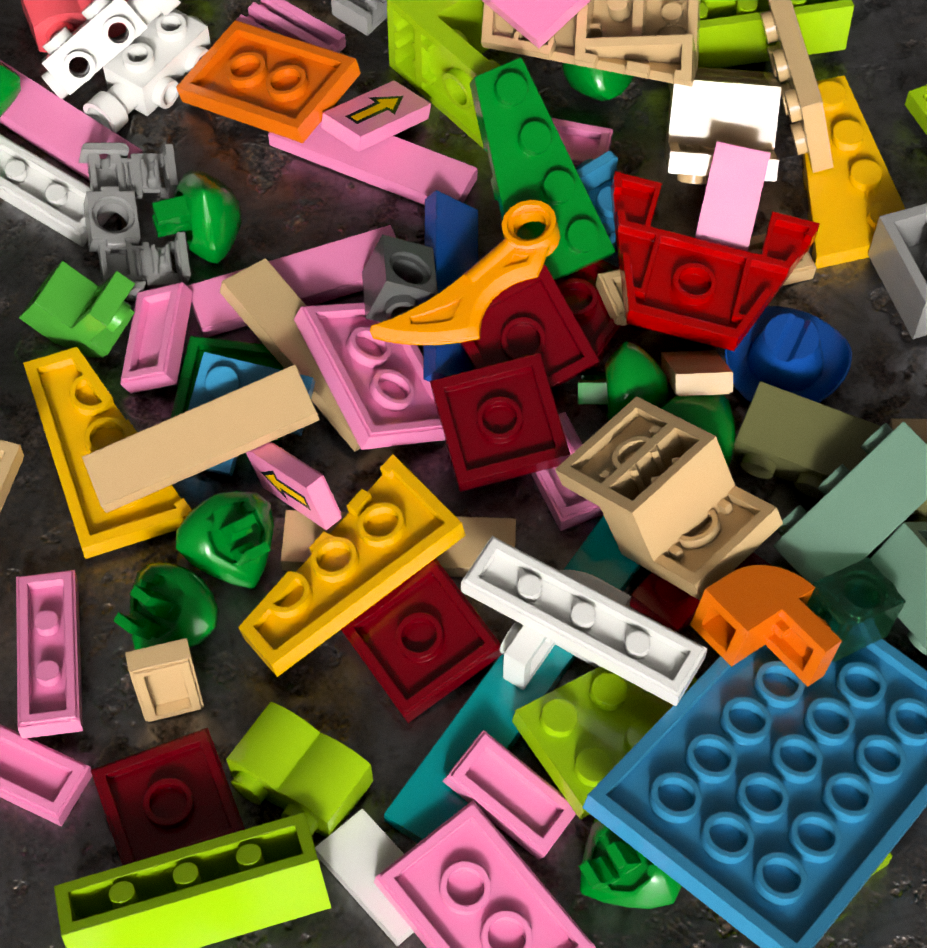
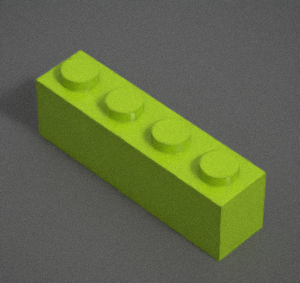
M701 0L698 67L724 68L770 61L767 47L776 45V43H767L760 13L769 11L768 0ZM791 0L808 55L846 49L854 10L852 0Z
M305 812L54 886L61 937L66 948H200L331 908Z

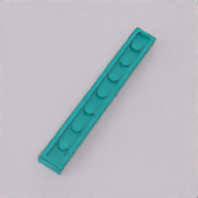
M603 515L564 570H575L591 574L624 592L642 566L621 554ZM555 645L526 688L522 690L503 679L504 654H502L384 813V821L416 843H419L466 806L468 802L442 782L483 730L510 751L521 736L512 722L515 710L553 691L577 657Z

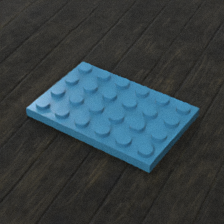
M813 591L806 606L817 616L824 619L831 630L842 640L823 677L807 687L766 645L732 667L720 656L682 696L678 705H673L587 795L583 805L584 810L760 948H814L927 807V670L816 591Z

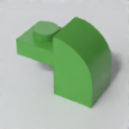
M62 260L46 276L19 316V319L56 344L68 349L78 347L81 353L87 357H104L109 354L135 313L131 310V305L124 301L135 283L116 271L104 283L98 286Z

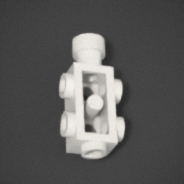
M94 0L81 12L87 19L73 33L65 26L42 46L48 54L42 59V64L47 71L41 77L60 99H64L68 94L71 95L85 82L90 80L96 72L120 51L129 46L135 38L148 28L147 25L161 13L167 16L181 2L179 0ZM116 22L123 23L126 26L124 36L119 39H113L108 36L109 27ZM75 57H83L88 61V66L82 72H75L69 67L70 61Z
M177 9L172 10L167 16L161 13L147 25L148 28L135 38L129 46L125 47L103 66L108 91H99L83 106L84 113L117 133L128 123V114L134 109L148 117L158 106L163 109L171 107L179 95L176 86L211 48L208 26L200 19L192 15L188 16Z

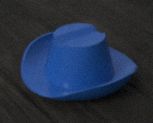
M768 305L735 351L725 349L726 364L733 371L734 386L749 402H752L761 381L820 403L833 394L845 380L851 367L852 351L847 339L834 327L817 316L798 309Z

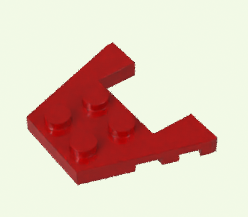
M615 171L611 187V197L626 323L735 351L814 243L820 223L772 211L761 254L732 248L652 227L651 223L662 183Z

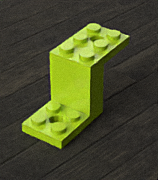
M387 0L389 66L483 148L470 82L475 76L500 66L496 61L488 60L482 55V53L489 49L484 48L481 43L484 2L482 0Z

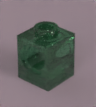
M865 558L813 582L812 585L815 589L806 606L817 616L824 619L831 630L842 640L832 662H836L887 637L906 600L869 558Z

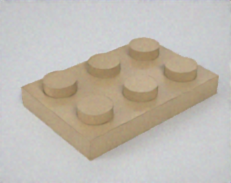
M768 0L769 11L760 13L767 43H776V45L767 47L772 72L775 77H778L779 83L786 81L785 84H781L780 95L785 115H789L791 123L798 121L797 123L790 124L797 155L808 154L813 173L833 168L823 100L792 1Z

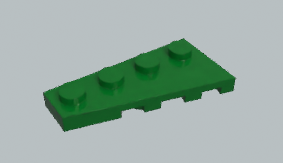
M522 57L475 76L470 82V88L484 151L488 152L493 175L490 179L494 198L499 202L502 221L504 215L512 206L526 200L542 201L553 209L561 237L557 248L546 257L544 265L548 268L554 281L611 256L616 251ZM534 221L526 223L520 227L517 236L522 239H534L544 232L546 226Z

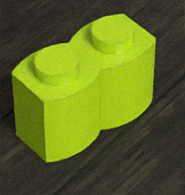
M274 702L268 704L226 759L231 776L234 777L231 784L237 792L255 804L261 805L265 799L281 807L284 810L281 814L282 818L305 812L311 836L316 832L327 838L337 830L374 781L371 764L362 756L336 739L320 733L307 721Z

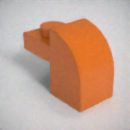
M769 565L742 567L707 587L690 623V626L731 667L766 645L807 687L825 675L842 642L831 630L827 622L806 606L815 587L803 577L789 570Z

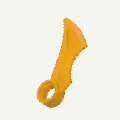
M526 200L512 206L504 215L501 224L505 238L502 242L439 294L399 316L371 326L370 333L372 337L381 341L407 345H445L480 339L482 319L492 300L502 291L516 283L537 278L543 268L546 257L557 248L561 236L553 209L548 204L538 200ZM534 221L546 226L544 232L534 239H522L517 236L520 227L526 223Z

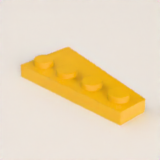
M845 75L817 81L823 100L834 167L813 173L808 154H802L804 163L802 172L804 190H807L809 206L807 217L809 221L820 223L812 251V259L817 267L816 269L869 258L868 253L879 216L905 209Z
M78 347L24 362L25 371L85 559L176 531L192 509L184 498L181 499L172 485L108 513L101 507L82 457L138 432L131 422L124 418L115 405L112 395Z
M394 454L380 467L382 476L368 491L361 489L347 504L349 513L330 534L323 531L309 547L311 555L296 572L288 571L238 627L245 641L277 677L466 536L462 522Z

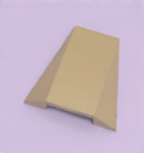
M591 0L539 49L484 3L481 43L484 48L692 87L698 69L701 0Z

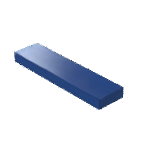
M436 190L425 199V246L433 248L438 294L478 262V210ZM460 343L424 345V380L430 382L474 370Z

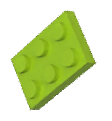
M599 666L516 709L512 722L579 819H582L590 814L583 809L587 795L673 705ZM695 676L689 684L688 688L686 689L685 693L697 681Z

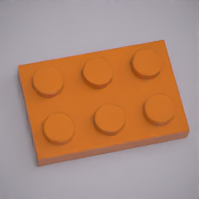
M235 20L176 88L184 103L304 143L322 121L323 112L334 107L361 72L356 58Z

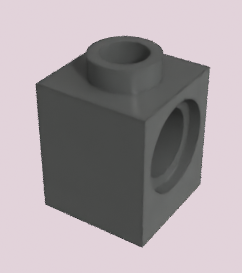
M382 234L362 271L366 319L378 322L392 319L438 294L432 247Z

